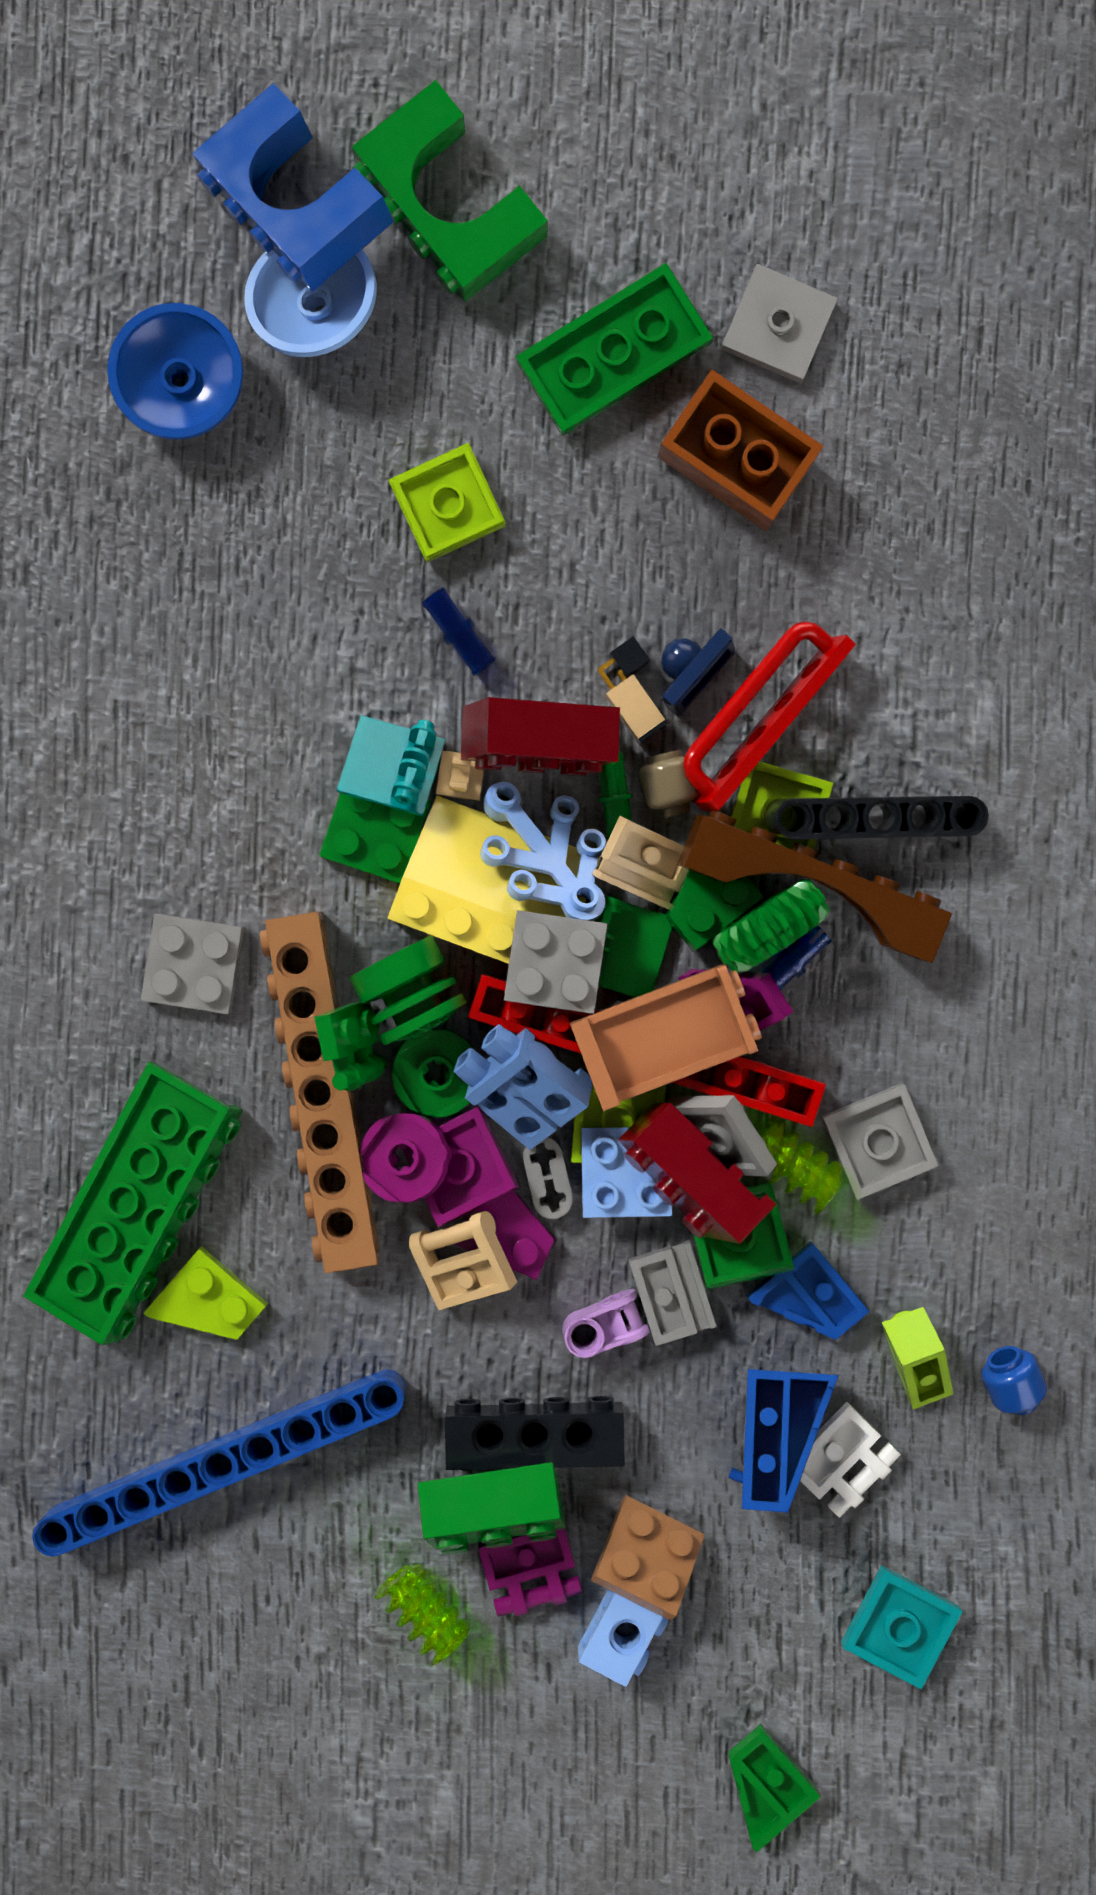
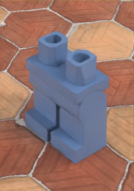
M498 1024L488 1032L481 1047L490 1057L485 1059L474 1049L468 1048L457 1059L454 1073L468 1084L465 1099L474 1106L478 1104L488 1116L529 1150L554 1133L558 1126L562 1127L588 1107L593 1084L590 1075L581 1068L576 1072L570 1070L555 1058L552 1051L546 1045L535 1041V1035L526 1028L515 1036Z

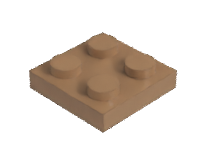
M626 1495L620 1502L591 1581L671 1621L677 1616L705 1534Z

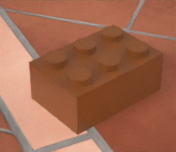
M711 369L662 441L658 458L767 532L818 457L823 445Z

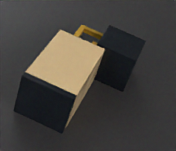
M633 636L611 651L609 654L610 660L600 666L597 672L610 689L606 693L605 698L612 707H620V719L640 745L666 727L668 723L634 676V673L646 666L650 659ZM613 663L619 670L617 676L622 681L616 687L604 672Z

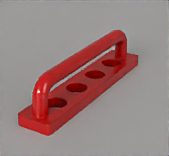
M804 621L794 624L783 634L693 742L684 756L683 769L686 779L700 793V796L693 802L702 811L717 812L721 809L855 647L856 643L847 634L831 637L816 623ZM802 640H809L818 649L817 653L714 777L710 779L701 768L703 758Z

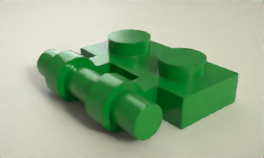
M361 1000L353 1001L314 1017L323 1061L332 1060L335 1071L332 1084L339 1091L358 1089L365 1082L369 1083L378 1079L387 1067L386 1059L381 1055H374L371 1047L372 1044L379 1042L377 1035L379 1023L373 1025L371 1019L376 1015L372 1010L371 1002L362 1004Z

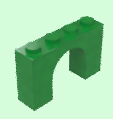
M434 80L351 146L355 165L352 169L355 167L383 196L393 218V223L397 225L399 222H402L411 235L407 237L408 241L420 258L424 260L429 256L437 266L438 270L435 274L449 294H453L456 291L463 301L466 302L547 238L548 220L520 185L483 215L468 222L451 223L442 221L429 214L420 205L415 196V186L420 173L431 160L465 134L464 114L438 81Z

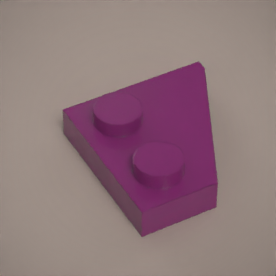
M513 1190L470 1212L466 1221H469L472 1215L483 1211H488L493 1216L496 1224L495 1234L511 1269L537 1280L554 1242V1236L537 1219L524 1200ZM474 1238L456 1243V1246L468 1251L478 1249Z

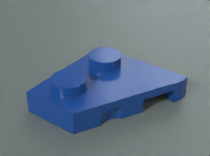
M811 1241L792 1256L794 1270L768 1276L746 1294L752 1304L759 1307L761 1305L783 1315L784 1318L800 1325L804 1324L811 1327L816 1332L834 1340L838 1339L870 1312Z

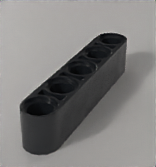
M973 796L783 798L775 800L768 806L765 811L764 821L769 832L778 835L779 838L795 840L973 836L983 831L988 823L989 814L985 803ZM877 805L883 812V821L878 828L874 829L869 823V813ZM918 805L923 807L926 814L925 822L919 828L914 825L912 820L913 811ZM964 805L968 812V818L965 825L960 827L956 822L955 814L958 807ZM790 806L797 813V823L793 829L787 831L782 825L781 816L783 811ZM832 806L838 809L841 817L840 823L833 830L829 829L825 822L826 812Z

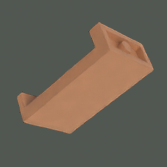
M719 965L570 1022L603 1111L621 1105V1101L747 1053L750 1055L758 1052L755 1041L762 1038L753 1014L745 1015L739 998L745 996V991L736 970L728 972L726 965Z

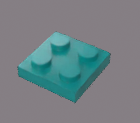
M881 1565L842 1638L841 1644L843 1649L922 1690L963 1611L959 1605Z

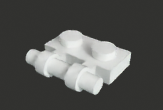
M846 1402L819 1429L800 1481L819 1500L831 1488L835 1489L838 1494L827 1506L840 1518L851 1506L856 1508L864 1500L862 1495L879 1477L884 1480L892 1471L890 1466L901 1454L890 1442H887L877 1454L870 1449L871 1446L881 1435L862 1415ZM861 1459L866 1465L850 1482L842 1477Z

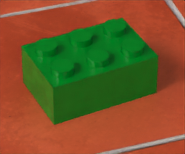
M553 1462L417 1483L423 1539L436 1550H441L443 1555L467 1552L469 1543H486V1548L512 1545V1537L522 1535L530 1536V1541L550 1540L557 1537L556 1530L566 1529L559 1475Z

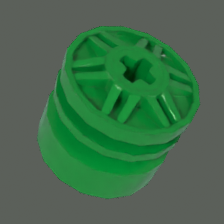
M433 935L415 942L349 977L362 1004L383 999L386 1007L371 1019L373 1025L390 1017L393 1018L396 1027L379 1035L384 1046L395 1041L411 1040L449 1020L462 1005L467 1003L463 993L446 1001L443 1000L440 991L457 983L454 977L433 981L430 974L445 962Z

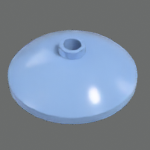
M363 249L313 292L300 279L293 283L285 275L276 262L280 257L273 250L268 254L264 252L255 263L245 287L244 296L247 317L260 339L280 353L295 357H313L332 352L353 339L367 323L373 311L377 294V282L372 264ZM324 306L320 311L314 312L317 307Z

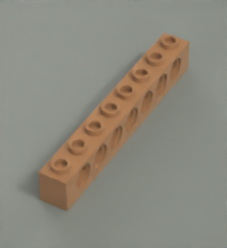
M317 911L265 920L266 930L260 931V942L264 957L271 956L273 974L267 975V982L271 1000H278L281 1017L275 1018L277 1040L279 1044L286 1043L288 1061L282 1062V1071L286 1088L293 1087L296 1105H290V1119L293 1131L301 1132L303 1148L297 1149V1160L300 1174H308L311 1192H306L304 1199L308 1219L315 1218L318 1235L312 1236L314 1259L316 1263L323 1262L324 1274L378 1265L381 1253L370 1188L362 1174V1170H364L362 1164L363 1156H360L362 1141L353 1091H339L334 1088L332 1078L335 1075L332 1060L323 1061L322 1055L318 1060H310L301 1051V1042L306 1036L318 1038L314 1017L339 1007L323 912ZM296 947L305 951L308 956V965L301 973L292 972L286 964L287 954ZM301 991L311 994L315 999L316 1007L313 1014L309 1017L299 1015L294 1009V998ZM312 1080H322L328 1084L331 1091L328 1102L317 1103L310 1098L308 1087ZM329 1124L336 1129L338 1133L336 1145L327 1147L317 1141L315 1132L318 1125ZM325 1169H339L345 1176V1186L339 1190L328 1188L323 1181ZM335 1212L348 1214L352 1219L353 1229L347 1233L335 1231L330 1223L331 1214Z

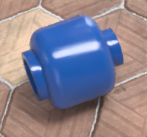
M1014 1346L999 1348L988 1356L981 1376L993 1405L1001 1412L1026 1415L1033 1412L1045 1398L1047 1392V1384L1035 1356L1027 1350Z

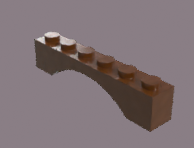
M711 811L709 817L696 815L677 864L678 866L720 882H729L748 875L772 872L792 874L811 879L833 890L851 904L868 923L880 945L920 961L933 963L952 916L951 912L939 908L942 900L916 891L914 898L898 892L901 884L878 875L875 876L872 882L858 876L859 867L838 859L834 860L833 865H829L817 860L819 852L807 846L794 843L792 849L776 844L778 835L753 826L751 833L734 827L737 819L721 812Z

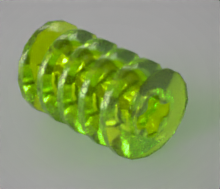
M777 1120L770 1124L760 1135L777 1163L772 1171L770 1182L775 1184L781 1178L786 1177L788 1180L784 1192L789 1194L797 1187H800L802 1192L799 1203L803 1205L812 1197L816 1198L813 1212L819 1214L831 1202L842 1185L844 1178L842 1175L843 1165L839 1161H833L827 1165L828 1154L823 1150L812 1155L814 1149L812 1142L807 1140L798 1145L799 1134L792 1130L783 1135L785 1125L780 1120Z
M408 1564L398 1569L384 1581L373 1597L375 1600H379L387 1595L391 1597L384 1611L387 1614L398 1609L402 1611L395 1625L398 1628L409 1623L413 1625L407 1639L409 1642H412L420 1637L424 1638L418 1653L423 1656L434 1651L436 1654L430 1663L432 1666L447 1658L462 1644L469 1632L470 1624L465 1619L457 1620L459 1611L454 1605L446 1606L448 1600L444 1592L434 1593L436 1581L432 1578L423 1579L425 1575L423 1565L416 1564L410 1566L411 1564Z

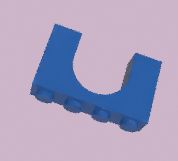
M273 83L198 147L192 155L202 170L197 174V177L206 190L214 198L220 193L226 199L223 205L232 218L240 226L247 222L253 228L250 234L258 246L266 254L273 250L280 257L276 262L285 275L293 283L300 279L313 292L394 221L383 196L355 167L320 198L307 206L298 209L282 210L273 208L263 202L264 191L272 174L313 138L301 111Z

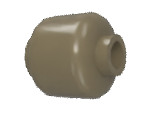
M681 749L647 757L648 764L639 771L647 807L653 810L663 809L665 817L690 812L689 803L695 801L700 796V793L685 777L683 769L684 756H682Z

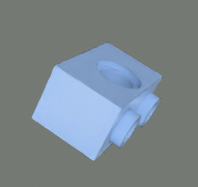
M607 1590L578 1645L579 1663L627 1687L633 1674L639 1676L642 1673L649 1658L650 1652L647 1650L650 1641L654 1635L661 1636L669 1620ZM626 1622L638 1627L636 1632L630 1636H621L615 1632V1629L620 1624Z

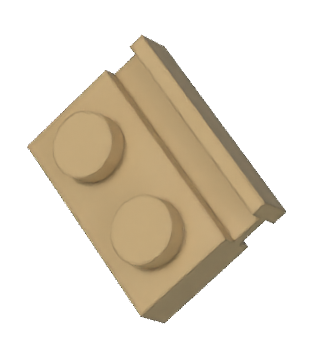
M619 816L601 854V857H603L598 870L594 869L592 875L670 910L672 906L670 900L675 891L679 892L689 870L677 865L684 849L683 845Z

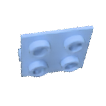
M630 1127L581 1128L583 1218L672 1216V1206L664 1202L653 1189V1186L656 1184L646 1171L641 1173L636 1170L624 1156L627 1150L618 1139Z

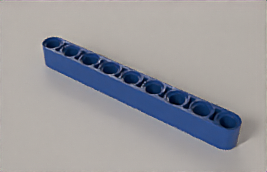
M386 1369L375 1372L59 1503L50 1508L35 1526L32 1535L33 1543L37 1550L46 1556L62 1555L388 1420L397 1415L403 1406L407 1390L406 1382L399 1373L393 1370ZM382 1385L390 1386L395 1390L397 1399L390 1403L381 1402L376 1398L374 1389ZM341 1402L348 1403L354 1408L356 1416L348 1420L341 1419L335 1414L333 1406ZM300 1419L307 1420L314 1427L315 1433L307 1437L300 1436L295 1432L293 1422ZM259 1436L267 1438L273 1445V1451L270 1453H260L254 1448L252 1439ZM212 1455H226L232 1463V1468L229 1470L218 1469L212 1462ZM182 1471L186 1473L190 1478L191 1485L187 1487L178 1486L172 1480L171 1472ZM132 1488L143 1489L148 1494L150 1502L145 1504L136 1502L131 1496L130 1490ZM99 1505L103 1507L108 1514V1520L102 1521L93 1517L90 1506ZM57 1522L63 1525L66 1529L67 1537H57L50 1530L49 1523Z

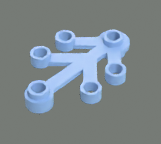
M498 782L491 785L483 801L485 813L495 821H508L532 851L509 847L508 842L503 837L496 835L488 837L483 843L480 856L485 864L492 867L506 865L525 869L515 871L511 875L507 884V892L510 897L517 901L531 899L559 905L562 907L563 913L567 918L587 921L596 920L605 907V897L602 890L594 884L595 876L592 873L596 869L598 857L606 845L604 835L596 829H587L580 835L576 848L581 858L576 878L566 865L571 824L575 821L579 812L577 801L567 795H562L555 799L550 810L553 825L549 843L521 808V796L516 787L509 782ZM497 795L506 796L510 800L503 801L499 799ZM558 807L569 809L571 814H562ZM591 840L596 843L598 848H590L584 841ZM496 847L502 854L493 855L489 852L488 848ZM529 871L551 875L558 886L537 883L536 878ZM522 881L528 885L529 889L521 890L516 887L514 882ZM577 895L587 898L590 903L580 902Z

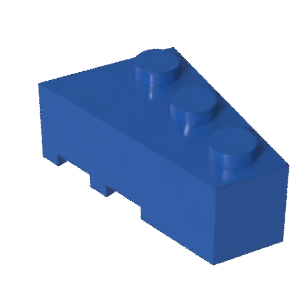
M748 1369L742 1509L789 1512L839 1375Z

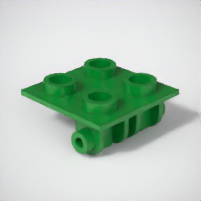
M604 895L605 907L601 915L593 921L607 923L598 986L632 997H638L651 992L655 986L672 925L667 920L666 914Z

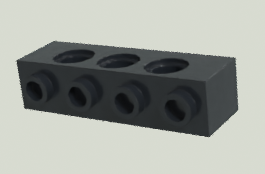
M609 1396L587 1398V1403H569V1399L565 1397H549L543 1399V1404H525V1400L522 1398H504L499 1400V1405H481V1401L478 1399H460L454 1402L455 1406L446 1407V1470L510 1469L553 1462L555 1468L625 1466L624 1412L622 1402H614V1398ZM575 1422H584L590 1426L591 1431L585 1438L575 1439L567 1433L568 1427ZM530 1423H540L546 1428L547 1433L541 1439L531 1440L523 1434L522 1430ZM485 1424H495L500 1427L503 1434L497 1440L488 1441L480 1436L478 1430Z

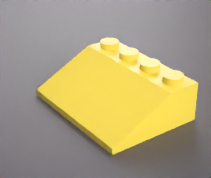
M436 796L387 919L509 964L517 910L560 917L566 916L559 905L531 899L517 901L510 897L507 892V884L511 875L515 871L525 869L506 865L492 867L485 864L481 859L480 852L484 841L494 835L503 837L508 842L509 847L532 852L509 822L495 821L487 816L486 813ZM544 836L546 840L550 843L551 838ZM568 844L566 865L577 878L581 855L576 847ZM496 847L488 848L489 852L493 855L502 854ZM601 856L598 857L596 869L599 866ZM529 871L534 875L537 883L558 886L551 875ZM522 881L514 882L516 887L521 890L529 889L528 885ZM577 895L578 900L585 903L587 898Z

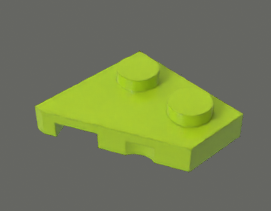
M201 1246L143 1314L148 1318L237 1340L268 1303Z

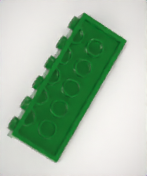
M148 1062L23 1297L100 1345L124 1340L136 1324L137 1317L134 1314L141 1301L146 1300L151 1295L157 1285L158 1278L155 1275L162 1262L167 1261L176 1250L179 1242L176 1236L183 1222H188L195 1214L199 1206L197 1196L204 1183H209L216 1175L220 1166V1160H218L225 1144H230L238 1134L241 1127L239 1118L243 1109L236 1105H227L157 1063Z

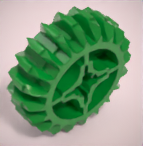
M800 879L720 931L713 940V945L718 951L717 955L731 972L736 970L737 973H743L754 966L756 967L761 962L768 960L825 920L830 911L829 906L825 902V896L819 887H815L811 879Z

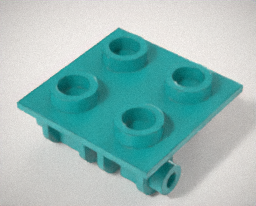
M361 715L336 792L423 816L446 739L437 737V733L434 731L435 725L428 720H419L417 725H413L411 729Z

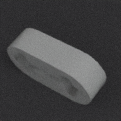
M548 1136L540 1143H544L547 1150H555L556 1155L549 1158L551 1172L543 1174L539 1160H531L530 1155L536 1153L537 1146L531 1150L527 1147L524 1148L523 1161L536 1211L545 1218L558 1219L570 1210L572 1191L562 1148L554 1137ZM553 1179L556 1192H564L565 1198L559 1200V1208L551 1209L549 1203H541L540 1201L541 1197L546 1196V1180Z

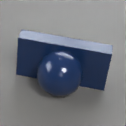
M720 628L703 649L698 643L687 638L675 639L665 647L661 658L662 668L668 677L675 681L664 692L662 698L666 707L676 716H681L735 654L733 638Z

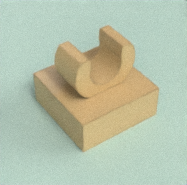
M442 750L436 795L480 801L485 770L475 769V761H462L461 753Z

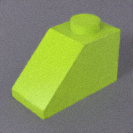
M924 1307L913 1311L899 1312L890 1320L882 1322L889 1351L912 1409L914 1410L953 1395L945 1349Z

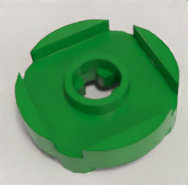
M431 1029L411 1040H406L400 1047L394 1060L392 1074L393 1085L400 1100L409 1109L432 1117H446L462 1110L470 1103L465 1099L468 1084L454 1073L458 1057L468 1048L474 1049V1047L467 1039L450 1029ZM435 1060L438 1065L445 1063L448 1066L449 1071L444 1074L446 1079L444 1084L439 1085L436 1080H431L430 1082L426 1080L425 1074L430 1070L427 1063Z

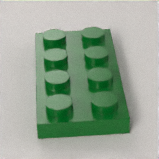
M666 262L515 356V359L558 431L564 436L712 344L713 337Z

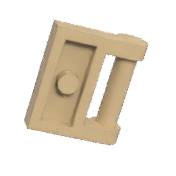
M488 1211L472 1215L469 1221L431 1233L427 1230H422L411 1234L409 1238L411 1253L438 1310L511 1290L517 1283L516 1277L495 1234L496 1224L494 1218ZM471 1238L475 1239L478 1249L438 1260L435 1254L436 1249Z

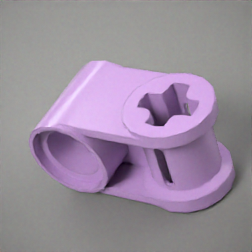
M635 1289L615 1293L598 1303L569 1314L564 1320L562 1327L563 1338L569 1351L577 1357L587 1358L616 1346L630 1344L647 1336L650 1333V1328L648 1324H643L634 1301L637 1298ZM621 1310H624L628 1321L627 1325L623 1321L620 1313ZM580 1324H589L595 1328L593 1338L587 1343H577L571 1338L572 1331Z

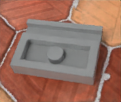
M689 1240L672 1247L668 1246L628 1259L655 1346L697 1334L698 1331L717 1327Z

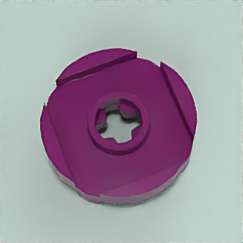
M399 1113L393 1116L389 1115L374 1123L362 1140L360 1156H363L362 1164L364 1168L362 1174L366 1184L379 1197L393 1202H417L430 1196L441 1186L452 1159V1150L446 1142L443 1132L430 1119L417 1114ZM398 1148L403 1150L411 1148L413 1150L412 1158L414 1163L411 1167L404 1166L402 1169L398 1168L397 1164L400 1158L395 1154Z

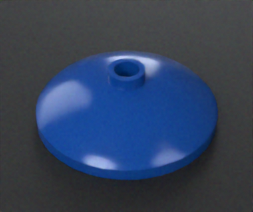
M164 303L141 311L122 327L109 353L107 366L108 382L117 406L136 427L150 435L163 439L184 440L195 438L217 427L235 407L243 384L242 357L233 335L217 317L200 307L190 304ZM181 374L187 375L189 379L185 386L177 387L174 385L177 376Z

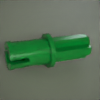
M621 752L618 754L617 763L602 765V772L599 773L602 797L598 798V802H603L608 835L607 841L619 816L632 821L629 798H633V793L628 794L624 759Z

